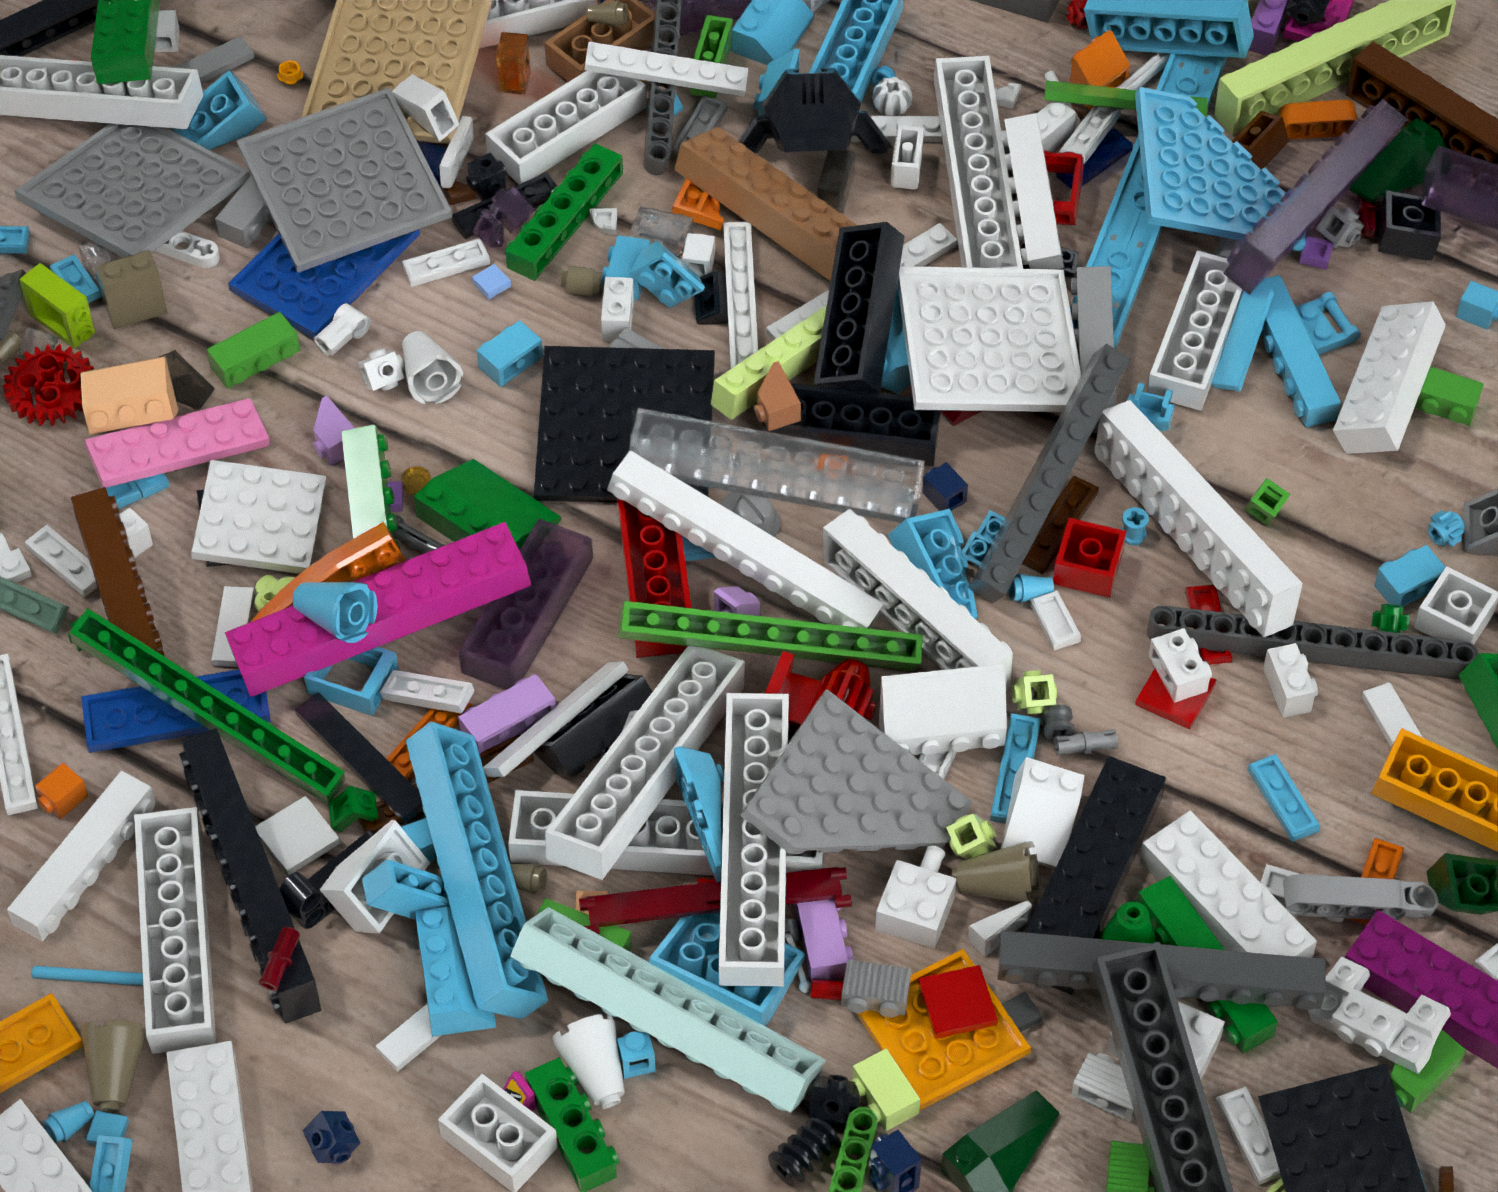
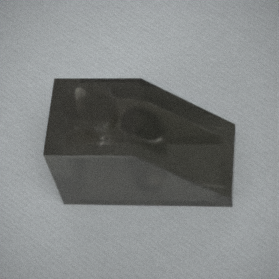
M176 350L159 356L166 357L176 402L196 410L201 409L215 388Z

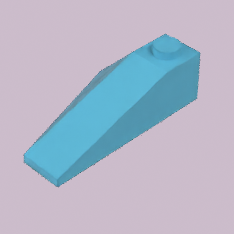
M950 509L906 518L888 534L893 547L897 551L905 553L909 561L916 568L924 570L930 580L938 587H943L948 592L950 598L958 605L965 606L974 619L978 618L974 594L968 588L970 583L967 582L965 571L968 568L967 559L963 558L961 545L964 543L962 533Z
M681 746L675 747L676 782L717 883L721 881L722 874L721 782H724V773L720 764H714L710 753Z

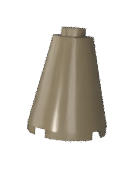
M1032 841L1023 842L959 861L957 868L952 869V877L957 878L956 887L959 888V892L1017 903L1028 900L1032 905L1037 904L1039 897L1033 898V890H1039L1037 854L1030 855L1029 848L1035 847Z
M96 1020L89 1021L82 1025L81 1036L93 1105L99 1107V1111L115 1113L119 1111V1107H124L127 1103L146 1040V1027L141 1029V1024L126 1020H106V1025L96 1026Z

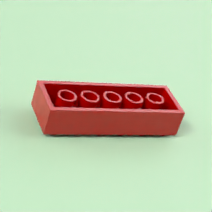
M617 498L629 601L692 609L682 535L676 531L669 530L661 522L649 515L643 514L638 508L628 502ZM634 640L636 658L683 653L688 647Z

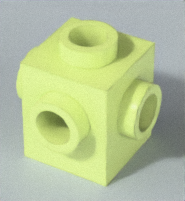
M1041 670L1023 672V677L1015 679L1014 685L1011 687V697L1013 703L1017 705V710L1027 709V715L1042 714L1046 707L1056 705L1057 687L1053 674L1041 675ZM1031 689H1032L1033 692H1034V697H1033V699H1032Z
M974 813L965 815L957 819L954 824L946 827L951 838L949 844L956 856L969 859L989 853V851L997 848L993 841L996 833L991 823Z

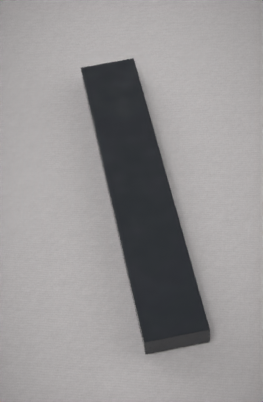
M319 692L295 709L296 715L404 823L423 810L420 792Z

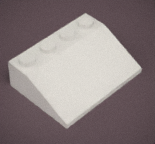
M995 664L881 676L879 730L911 755H934L938 752L947 751L963 752L975 748L992 749L1005 745L1007 731L1005 665Z

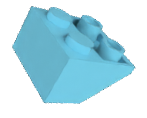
M659 241L641 249L629 273L642 286L654 294L661 303L669 308L702 292L705 288L699 276Z

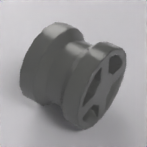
M1052 705L1043 710L1042 718L1046 724L1044 734L1048 740L1054 741V737L1074 735V725L1070 722L1073 718L1072 709L1069 706Z

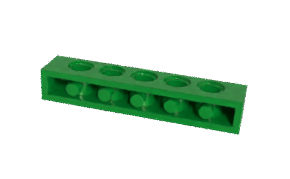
M596 143L593 144L588 152L585 151L580 157L578 164L567 172L563 182L552 190L548 200L537 208L533 218L522 226L518 236L507 244L505 248L507 268L535 281L590 215V209H595L623 175L622 155Z

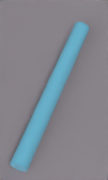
M33 966L32 978L143 986V973Z

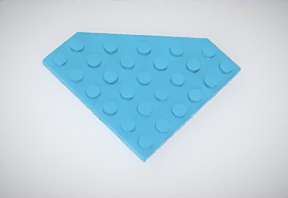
M1138 87L1135 92L1147 223L1301 252L1306 243L1300 201L1293 194L1288 196L1278 186L1280 182L1265 167L1261 170L1252 162L1251 158L1253 156L1237 141L1232 143L1223 134L1225 129L1210 115L1205 117L1196 108L1197 103L1190 96Z

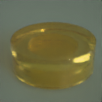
M420 466L410 467L402 474L403 489L411 495H415L431 480L429 471Z

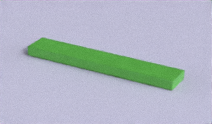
M1046 80L1044 99L1047 101L1136 110L1135 92L1137 90ZM1190 96L1197 103L1196 108L1206 117L1208 109L1207 98Z

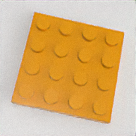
M964 949L911 975L905 1015L890 1018L882 1016L877 1011L866 1010L863 1013H856L878 1049L882 1051L887 1048L920 1098L919 1111L1023 1058L1031 1052L1030 1045L987 982L986 985L998 1019L997 1026L938 1039L934 1038L918 986V978L975 966Z

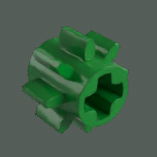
M1381 604V610L1373 612L1371 626L1378 627V631L1401 633V630L1406 631L1409 629L1410 615L1403 614V606Z

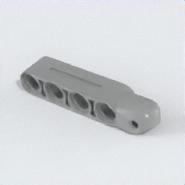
M1305 874L1291 875L1283 880L1285 908L1291 915L1372 919L1375 913L1380 910L1395 920L1403 917L1425 918L1434 913L1439 901L1434 889L1424 882Z

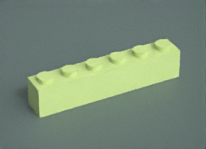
M826 306L715 379L711 405L732 420L757 403V392L774 362L779 361L789 381L818 361Z

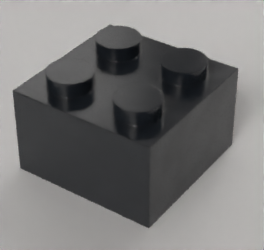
M1386 190L1378 216V252L1432 261L1441 239L1440 200Z

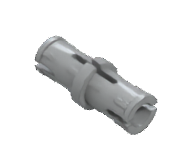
M1115 729L1091 733L1086 730L1071 736L1054 737V750L1057 756L1072 753L1088 755L1092 753L1091 751L1116 749L1118 747V737Z

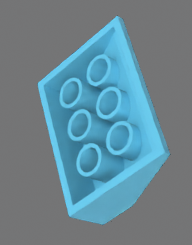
M720 913L681 917L651 955L649 963L766 1027L773 1018L804 961L806 953L785 943L784 987L720 986Z

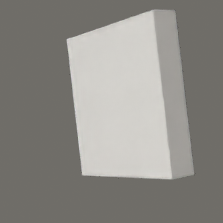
M306 796L255 826L261 842L288 876L340 844V838Z

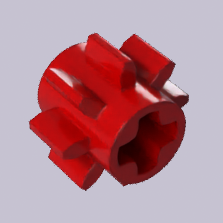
M1072 0L1069 7H1067L1069 14L1066 17L1071 25H1076L1077 29H1088L1084 12L1088 0Z

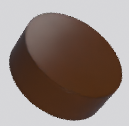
M1441 1166L1439 1168V1192H1454L1453 1166Z

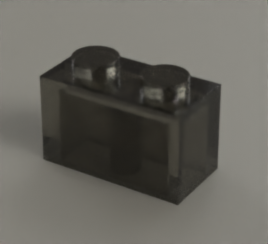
M829 150L817 187V197L843 214L855 175V151Z

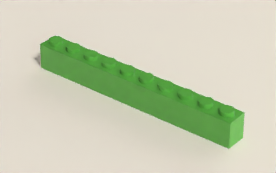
M624 601L620 607L617 638L773 656H781L782 652L785 651L794 654V658L836 663H842L847 659H854L864 663L866 666L907 671L917 669L921 665L923 635L630 601Z

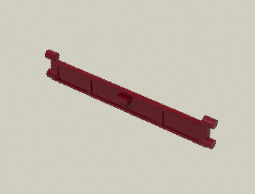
M846 867L786 873L785 905L834 899L836 908L852 907L851 894L842 895L840 880H847ZM714 881L589 896L579 899L580 911H588L590 925L584 927L599 935V927L720 913L721 881L717 883Z

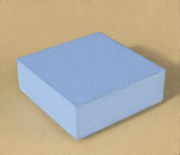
M495 264L472 277L473 284L488 300L511 287V280Z

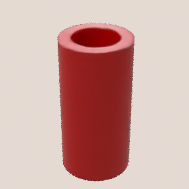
M812 979L811 998L842 1001L844 982Z

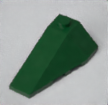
M1415 118L1395 136L1351 185L1349 191L1373 204L1383 200L1386 190L1393 192L1406 188L1414 190L1419 188L1421 183L1427 181L1431 184L1438 182L1453 170L1454 164L1439 131L1429 126L1426 122Z
M1444 853L1426 871L1429 886L1436 892L1439 900L1438 903L1448 909L1478 915L1498 911L1497 860Z

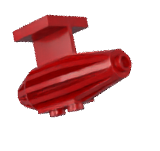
M782 652L764 694H789V725L800 727L826 689L862 717L872 720L876 703L872 702L874 689H871L869 669L864 663L854 659H847L826 674L821 681L792 673L794 654Z

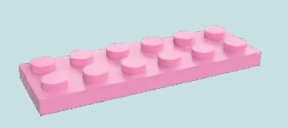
M251 398L176 416L171 420L144 424L85 439V448L102 487L108 488L211 460L268 447L270 439Z

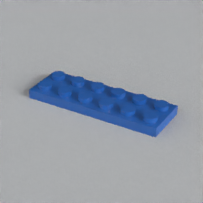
M239 669L197 676V678L266 722H271L267 692L265 691L250 697ZM142 686L81 696L89 753L196 735L209 730Z

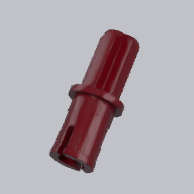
M1357 195L1359 209L1357 210L1358 219L1365 225L1361 230V234L1364 237L1373 238L1378 231L1377 218L1379 211L1375 203L1371 204Z
M283 927L273 951L267 954L269 960L259 980V985L265 989L277 991L287 966L292 964L290 958L300 937V933L294 928Z

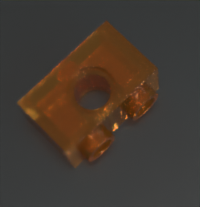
M501 32L496 53L499 92L526 95L531 73L528 34Z

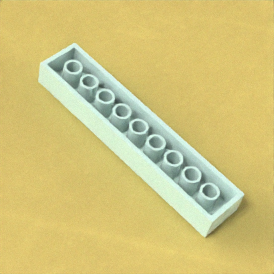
M549 907L524 923L510 957L519 961L523 968L541 973L546 976L550 983L568 988L574 992L577 998L595 1003L606 1014L622 1018L629 1022L633 1029L649 1033L656 1037L660 1044L669 1048H676L685 1053V1056L692 1062L703 1063L712 1068L719 1077L737 1082L742 1085L746 1092L764 1097L770 1101L772 1106L779 1110L792 1112L812 1092L817 1075H820L826 1062L824 1058Z

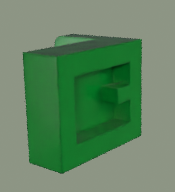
M349 786L328 803L331 828L338 832L344 831L358 818L374 821L378 818L376 796L373 792Z

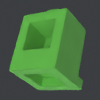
M1266 478L1244 510L1268 526L1291 494Z

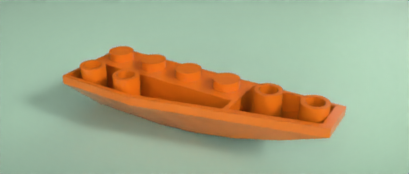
M382 522L334 549L306 568L282 588L258 612L251 622L293 606V593L301 583L354 582L402 563L406 559L390 530Z

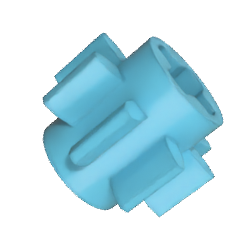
M1440 510L1430 517L1432 522L1428 524V534L1435 544L1442 546L1449 544L1453 547L1462 540L1460 535L1464 533L1465 524L1457 513L1450 512L1449 510L1444 513Z

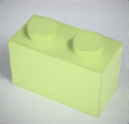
M887 1048L853 1065L852 1080L850 1081L856 1082L854 1092L860 1094V1097L863 1096L868 1104L867 1108L876 1114L877 1123L880 1122L885 1131L919 1114L920 1098Z

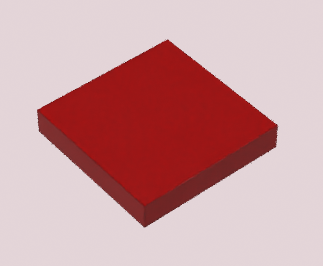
M1154 668L1138 695L1135 705L1190 730L1216 686L1217 679L1210 678L1207 692L1174 703L1156 668Z
M980 965L918 978V986L935 1039L997 1026L998 1019Z

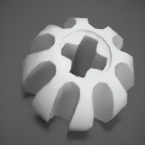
M892 77L882 79L875 86L872 99L875 108L881 114L901 116L910 108L913 96L910 86L904 80Z

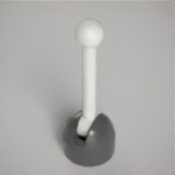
M786 919L785 943L796 948L795 943L799 940L801 934L798 921L796 919ZM801 965L797 972L800 979L799 990L802 993H808L811 990V983L806 980Z

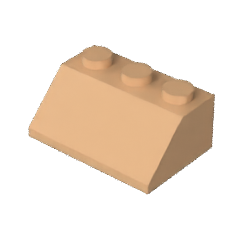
M165 356L81 372L82 408L89 435L174 419L179 411Z

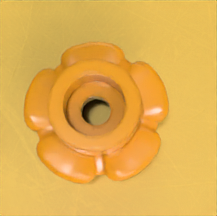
M287 60L279 65L277 78L280 82L293 85L303 78V71H301V67L296 61Z

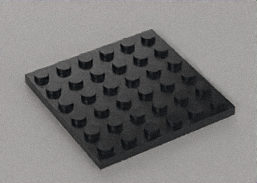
M544 346L534 499L537 501L617 503V497L608 491L607 488L614 471L630 450L708 497L713 409L711 399L714 386L715 350Z

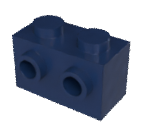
M898 1129L891 1134H882L871 1146L868 1179L877 1192H914L919 1188L922 1159Z

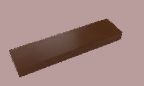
M1076 476L1071 478L1052 506L1022 565L1041 574L1045 573L1059 552L1068 519L1081 520L1098 495V486Z

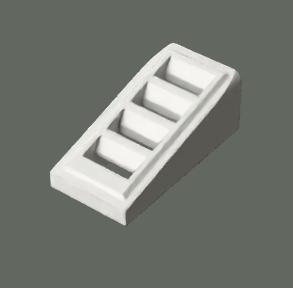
M1028 900L970 925L968 933L969 942L983 956H987L999 946L1002 930L1017 932L1030 922L1032 904Z

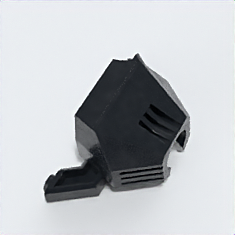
M827 67L821 68L822 72L798 73L799 69L796 68L785 70L763 102L766 115H754L738 140L739 143L744 144L746 148L754 153L760 151L767 139H774L777 148L783 152L846 150L850 145L852 136H857L866 149H871V153L874 154L887 153L888 148H893L868 112L859 111L861 107L859 99L837 70Z

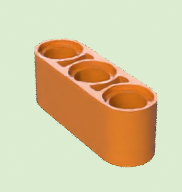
M1350 100L1289 103L1283 105L1278 110V116L1283 117L1288 139L1349 136L1359 129L1355 105Z

